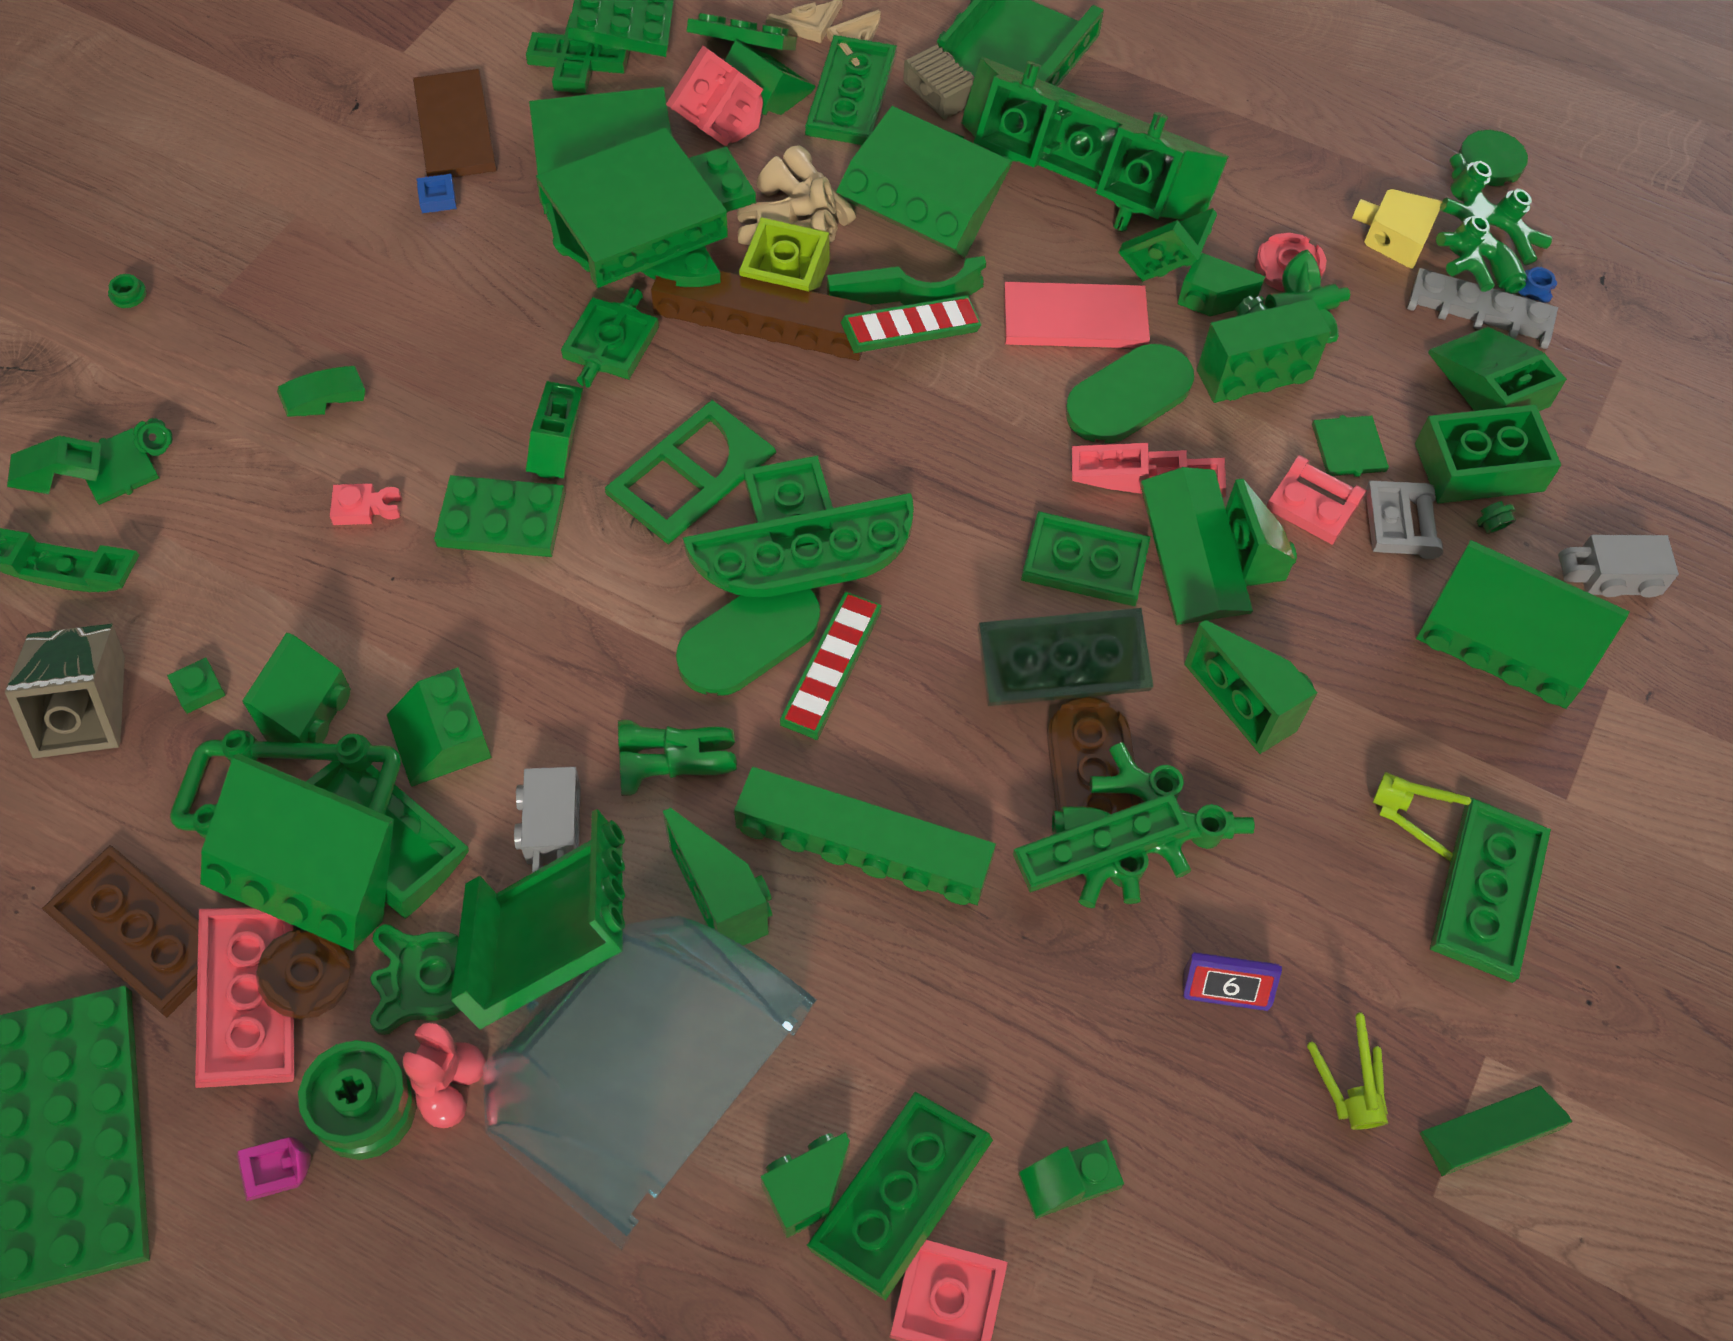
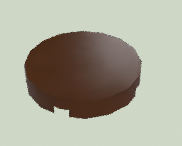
M301 930L289 931L274 939L262 952L256 972L258 992L267 1006L283 1016L297 1019L317 1017L333 1009L345 995L351 975L349 956L342 946L310 932H301Z

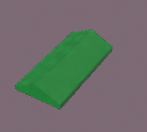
M1181 467L1142 480L1140 486L1175 624L1182 625L1251 614L1253 609L1215 470Z

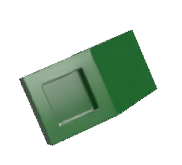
M59 435L15 452L10 457L7 487L49 494L54 473L96 481L99 472L101 443Z

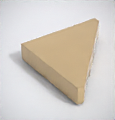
M833 0L817 6L813 2L792 8V13L781 16L769 14L766 18V25L789 29L788 34L821 43L827 34V28L831 27L842 8L843 0Z
M876 10L827 28V37L831 42L834 35L872 41L880 23L881 12ZM839 44L847 56L853 53L847 44ZM854 58L851 61L854 66L860 64L858 58Z

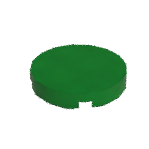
M1480 130L1468 135L1459 150V154L1463 155L1467 164L1483 161L1491 168V179L1487 184L1490 186H1503L1505 182L1512 180L1511 183L1517 181L1523 174L1528 162V154L1525 147L1515 137L1501 131Z

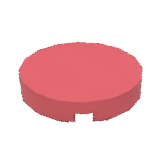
M1280 233L1269 237L1267 242L1260 245L1256 255L1255 267L1258 274L1265 276L1264 282L1267 285L1285 292L1282 283L1283 272L1287 264L1297 254L1307 249L1310 251L1319 266L1321 279L1326 269L1327 259L1323 249L1318 244L1315 247L1309 243V238L1300 234Z

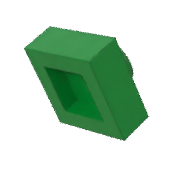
M206 657L167 675L186 714L226 696Z

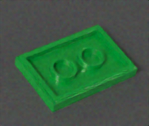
M1038 511L1021 581L1135 607L1151 536Z

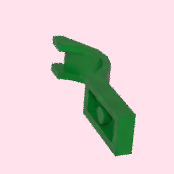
M985 256L966 258L964 267L956 276L946 281L933 283L918 281L906 275L899 266L827 275V295L870 305L891 302L911 305L966 295L969 297L984 287L981 270L986 268Z

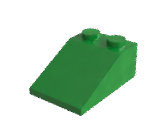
M1207 620L1199 623L1184 665L1255 750L1261 754L1297 732L1318 693L1314 689L1310 678L1303 672H1299L1291 661Z
M672 808L664 810L663 817L669 848L720 955L722 956L768 935V918L773 916L768 901L772 900L764 878L761 875L754 877L748 863Z

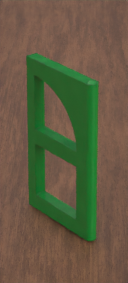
M711 400L605 487V493L666 544H670L744 481V469L762 466L776 454V449L723 407ZM710 421L721 431L729 448L727 463L716 478L677 449ZM662 460L701 490L667 520L628 489Z

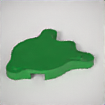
M388 924L381 925L374 931L373 942L375 946L390 959V964L387 968L374 971L370 977L371 984L381 998L370 1019V1024L376 1033L387 1035L409 1021L447 1019L461 1011L451 1001L458 935L449 932H427L420 935H408Z

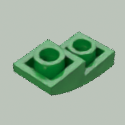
M344 366L320 370L292 379L278 386L277 393L287 417L325 415L327 403L364 401L365 387L356 367Z

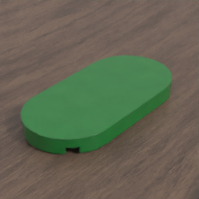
M1147 344L1137 347L1080 382L1071 390L1066 404L1067 423L1078 436L1088 441L1095 442V439L1105 440L1104 443L1122 441L1176 407L1188 397L1194 381L1193 366L1183 353L1170 346Z
M808 589L771 597H747L740 595L692 627L681 638L677 647L676 660L682 680L692 690L705 695L708 692L717 693V696H723L741 690L806 645L815 636L820 620V606L815 594Z

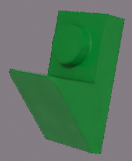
M1106 1139L1074 1151H1070L1068 1146L1063 1147L1018 1173L1035 1219L1121 1189L1124 1185Z

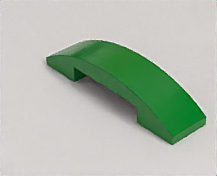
M0 528V572L55 588L82 592H108L121 589L139 557L138 552L135 550L100 545L97 552L40 543L30 533Z

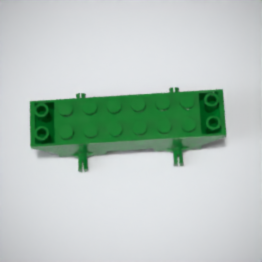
M985 57L980 58L961 121L975 137V144L983 146L1012 162H1021L1033 168L1039 165L1096 189V194L1112 200L1120 207L1113 227L1119 228L1120 231H1127L1132 213H1144L1156 219L1168 217L1185 220L1209 209L1228 161V155L1163 130L1168 116L1165 114L1162 115V113L1154 112L1152 121L1149 124L1039 80L1037 76L1041 65L1035 64V62L1027 61L1025 71L1022 73Z

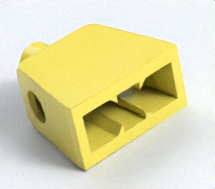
M1390 189L1387 190L1380 206L1360 199L1352 219L1371 226L1364 241L1366 246L1413 269L1440 211L1442 201Z

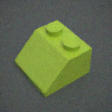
M761 217L739 274L743 277L804 291L820 288L830 262L829 232Z

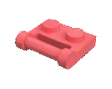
M1299 455L1269 499L1266 507L1275 515L1333 545L1361 503L1367 490L1358 485L1352 487L1308 464L1310 460ZM1302 477L1346 502L1342 505L1298 482V480Z

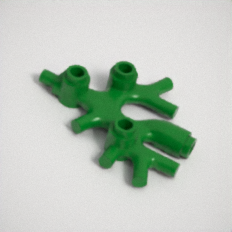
M1462 154L1452 156L1449 160L1453 168L1451 174L1453 182L1450 189L1452 194L1458 200L1464 202V204L1450 198H1445L1440 206V211L1453 215L1462 221V224L1454 232H1439L1436 237L1438 246H1449L1456 255L1460 256L1446 265V271L1451 276H1455L1465 270L1470 271L1474 275L1481 292H1487L1494 288L1495 284L1482 256L1489 260L1492 274L1499 289H1504L1505 292L1514 294L1525 287L1527 275L1519 258L1512 249L1493 237L1489 231L1490 225L1497 226L1510 236L1524 265H1530L1537 260L1531 244L1547 249L1551 245L1552 236L1530 228L1521 219L1530 210L1532 202L1531 196L1525 190L1516 189L1509 191L1498 204H1493L1482 193V190L1490 182L1491 168L1483 161L1467 164Z
M1123 742L1109 749L1119 769V773L1116 776L1090 777L1091 793H1127L1138 796L1144 802L1173 792L1177 800L1184 785L1181 772L1173 766L1161 765L1156 767L1152 773L1140 769L1133 761ZM1214 804L1201 807L1197 813H1190L1181 808L1191 828L1188 836L1083 873L1085 884L1078 902L1084 907L1095 908L1100 891L1106 880L1110 878L1114 884L1122 887L1123 902L1125 904L1141 902L1139 882L1149 863L1147 854L1155 853L1161 855L1169 863L1175 877H1183L1191 872V868L1181 850L1182 845L1186 841L1191 839L1194 844L1204 849L1214 848L1222 839H1233L1234 834H1253L1255 829L1254 818L1234 817L1232 811H1225L1222 807ZM1062 806L1060 811H1053L1052 834L1054 835L1110 815V813L1092 807ZM1122 867L1128 868L1131 872L1126 871Z

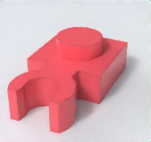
M372 484L333 485L330 519L333 525L372 524L373 515H381L383 518L390 520L400 518L398 506L387 505L392 501H402L399 488L386 487L375 493Z

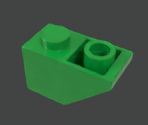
M846 1132L837 1137H834L832 1133H828L817 1138L808 1145V1152L792 1159L791 1155L780 1157L765 1168L767 1173L760 1176L762 1189L786 1238L825 1219L830 1213L849 1154L850 1140Z

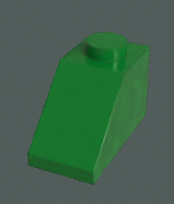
M1202 253L1199 260L1191 266L1183 281L1178 305L1210 317L1234 311L1248 296L1252 295L1254 299L1259 297L1265 276Z

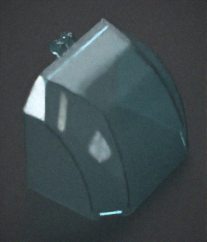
M671 915L625 924L622 952L549 991L540 1003L535 1000L531 1001L527 1005V1010L530 1014L484 1064L485 1133L623 1250L630 1240L634 1227L639 1222L632 1213L646 1194L649 1193L655 1199L788 1033L795 1036L817 999L741 944L715 929L692 919Z

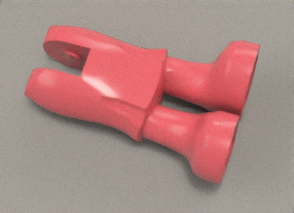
M425 1023L414 1034L420 1046L416 1054L409 1052L404 1054L403 1067L411 1079V1086L416 1096V1105L424 1120L433 1127L441 1129L450 1128L463 1119L467 1106L463 1095L449 1084L471 1085L479 1081L485 1074L487 1063L485 1056L478 1047L465 1042L455 1043L445 1027L435 1023Z

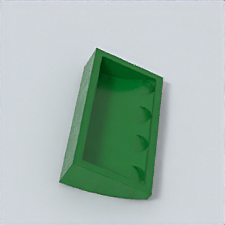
M332 761L306 782L369 808L380 771L371 764L363 771L351 772L340 761ZM394 785L385 813L386 816L394 819L385 902L406 919L452 874L469 852V848L398 786Z

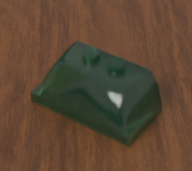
M1142 608L979 622L978 624L988 706L1151 691L1154 687Z

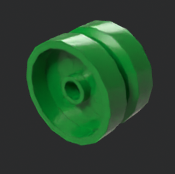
M354 1040L339 1043L318 1055L304 1072L298 1090L299 1112L308 1129L326 1147L340 1157L356 1160L381 1156L398 1145L410 1130L417 1110L415 1091L411 1086V1081L395 1057L377 1043Z

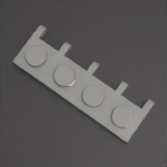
M1419 268L1415 277L1407 309L1414 311L1417 305L1438 310V318L1445 320L1448 314L1473 320V329L1480 330L1482 324L1509 331L1508 336L1516 339L1518 334L1539 339V348L1547 349L1550 344L1558 311L1556 306L1496 289L1481 292L1478 284Z

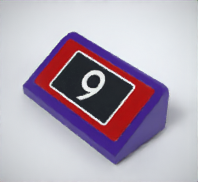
M1194 952L1184 968L1183 997L1187 1000L1268 1011L1274 1002L1282 966L1274 963Z

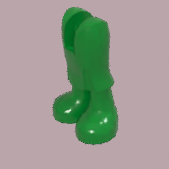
M618 720L621 796L636 794L643 779L651 776L669 775L670 778L679 775L713 776L736 771V755L728 751H718L728 749L735 744L734 730L716 726L694 729H677L667 726L666 729L642 727L631 720ZM647 749H664V754H643L638 752Z

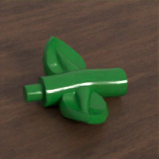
M1308 249L1301 251L1287 264L1283 272L1282 283L1285 293L1268 294L1265 299V306L1270 309L1313 299L1331 330L1327 343L1336 342L1339 336V329L1334 316L1328 310L1338 308L1340 302L1349 301L1350 290L1348 287L1338 288L1336 284L1321 286L1320 270L1314 256Z

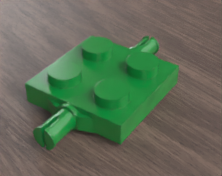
M630 288L621 303L591 298L561 348L563 359L584 365L580 375L577 377V382L581 386L591 387L598 372H606L630 380L659 329L657 317L641 313L636 309L643 298L640 290L636 289L635 291L634 288Z

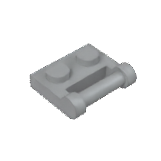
M1369 480L1366 487V499L1373 552L1419 554L1424 559H1434L1443 554V545L1441 539L1437 538L1433 502L1436 498L1434 486L1427 483ZM1410 501L1417 505L1421 536H1414Z

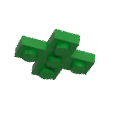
M571 13L564 35L532 32L526 51L527 64L555 67L552 78L554 91L586 94L592 71L625 73L630 50L568 39Z

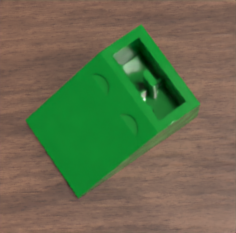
M1485 327L1432 348L1428 352L1474 411L1535 404L1538 410L1542 411L1551 407L1567 380L1544 352L1490 327Z

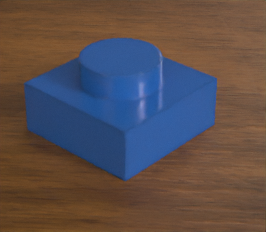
M451 174L416 178L422 213L457 209Z

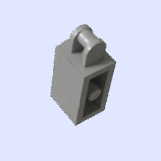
M1591 535L1583 547L1566 548L1558 554L1564 580L1566 582H1583L1585 591L1592 595H1603L1605 597H1617L1620 595L1656 597L1663 595L1679 575L1668 535Z
M576 767L524 769V784L517 785L516 805L518 810H522V823L515 824V848L522 849L526 863L532 864V873L544 867L543 864H549L579 847L581 784Z

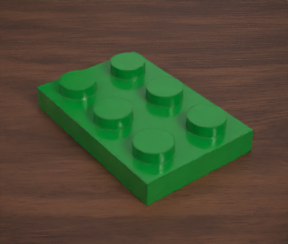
M699 13L698 19L688 18L686 32L732 41L736 40L742 43L774 49L795 51L797 37L788 35L789 29L763 25L762 30H757L758 23L731 19L729 25L726 24V17Z
M450 475L434 536L436 546L552 557L566 495L564 485Z

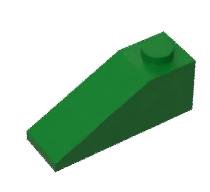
M546 381L530 432L526 472L536 473L543 478H564L570 457L583 388Z

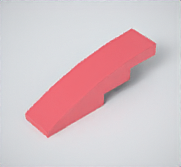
M1148 443L1072 446V481L1142 494L1140 486L1142 480L1181 467L1211 469L1216 472L1222 497H1226L1225 458L1187 459V450L1148 452Z

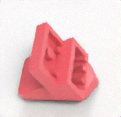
M702 46L666 105L726 147L729 142L737 143L759 129L763 109V98L761 95L763 89L705 46Z

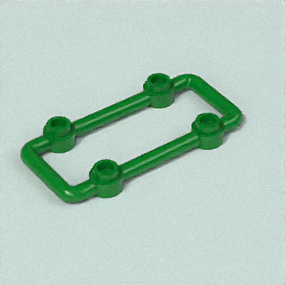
M232 730L225 735L223 740H207L195 749L171 808L170 819L176 828L184 831H197L205 839L217 804H205L198 808L195 814H189L209 759L212 756H225L231 762L232 758L238 753L255 761L258 758L340 761L351 772L363 771L373 762L383 763L369 808L385 815L401 766V758L399 752L393 747L372 745L363 735L353 733L343 736L337 744L258 741L249 731Z

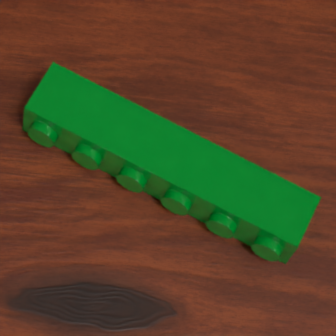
M753 766L734 809L736 828L740 829L748 837L754 839L766 837L780 842L783 847L794 852L806 850L821 855L825 861L834 865L850 864L861 868L864 873L875 878H885L887 876L902 881L906 887L915 891L924 892L930 890L943 894L950 902L959 905L971 903L978 906L996 843Z

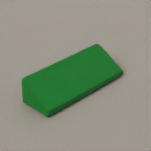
M1540 1085L1421 1131L1420 1135L1443 1177L1560 1131L1573 1121L1568 1113Z

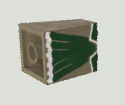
M113 623L30 633L27 635L6 687L5 694L33 759L119 748L121 743L125 655Z

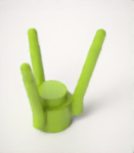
M1385 772L1373 800V803L1382 806L1379 815L1394 821L1451 862L1452 852L1397 811L1401 809L1407 812L1414 794L1464 805L1471 803L1470 797L1411 783L1408 780Z
M1359 1012L1355 1015L1364 1086L1347 1090L1348 1099L1344 1100L1314 1042L1307 1044L1313 1061L1335 1103L1338 1119L1349 1118L1350 1127L1353 1130L1376 1128L1388 1124L1386 1116L1388 1111L1384 1098L1382 1050L1379 1046L1373 1048L1372 1063L1365 1016Z

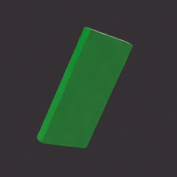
M834 35L805 125V135L863 145L876 127L895 61L897 46ZM839 44H847L853 53L847 56ZM854 58H858L860 62L858 66H854L851 62Z
M1470 798L1471 803L1464 805L1429 950L1513 983L1520 977L1551 829L1477 799Z
M914 1092L811 1238L807 1247L813 1254L886 1301L992 1143L993 1139L990 1133L921 1094Z

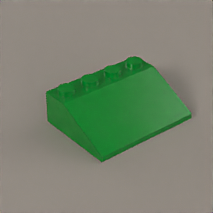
M891 106L852 158L836 193L849 203L965 258L1013 162L897 107Z
M1470 540L1433 602L1416 639L1436 651L1445 652L1464 661L1472 668L1481 669L1502 679L1511 686L1520 687L1535 694L1547 703L1567 709L1588 681L1624 624L1630 611Z
M238 753L232 758L201 850L200 885L354 951L383 922L394 819Z

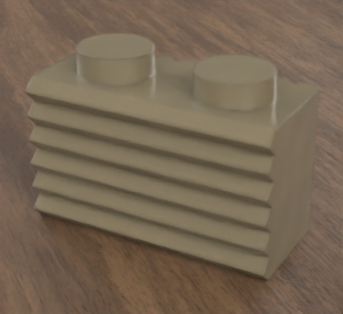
M938 44L904 60L903 81L944 120L948 116L956 115L958 111L961 112L966 108L974 76L971 72L964 71L963 67H960L958 63H955L950 53L943 52V49L939 48Z

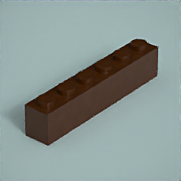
M720 271L721 283L710 286L679 287L676 286V281L657 276L651 288L653 312L656 315L860 361L862 352H853L840 322L844 315L867 312L872 309L870 304L812 291H804Z

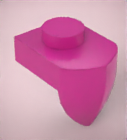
M288 1137L238 1150L237 1159L246 1201L298 1188L303 1183L310 1167L311 1154L300 1140Z

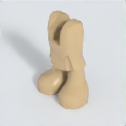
M792 146L785 151L783 161L779 156H776L767 163L759 174L756 184L757 188L764 195L773 196L782 190L792 199L808 196L812 181L816 178L824 177V175L818 172L812 165L813 159L811 154L804 147ZM832 188L836 212L832 216L835 223L837 221L841 225L846 226L856 218L855 212L848 201L837 194Z
M828 178L814 179L808 196L792 199L789 196L783 200L757 202L737 209L738 220L741 223L750 224L738 229V242L743 245H750L761 217L829 232V243L833 242L836 236V223L832 214H835L836 208ZM813 215L810 219L798 221V216Z

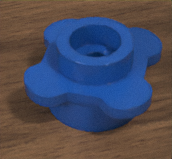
M1542 267L1526 270V285L1522 290L1518 291L1519 294L1533 300H1539L1542 303L1551 301L1553 297L1551 290L1557 286L1555 275L1550 270Z

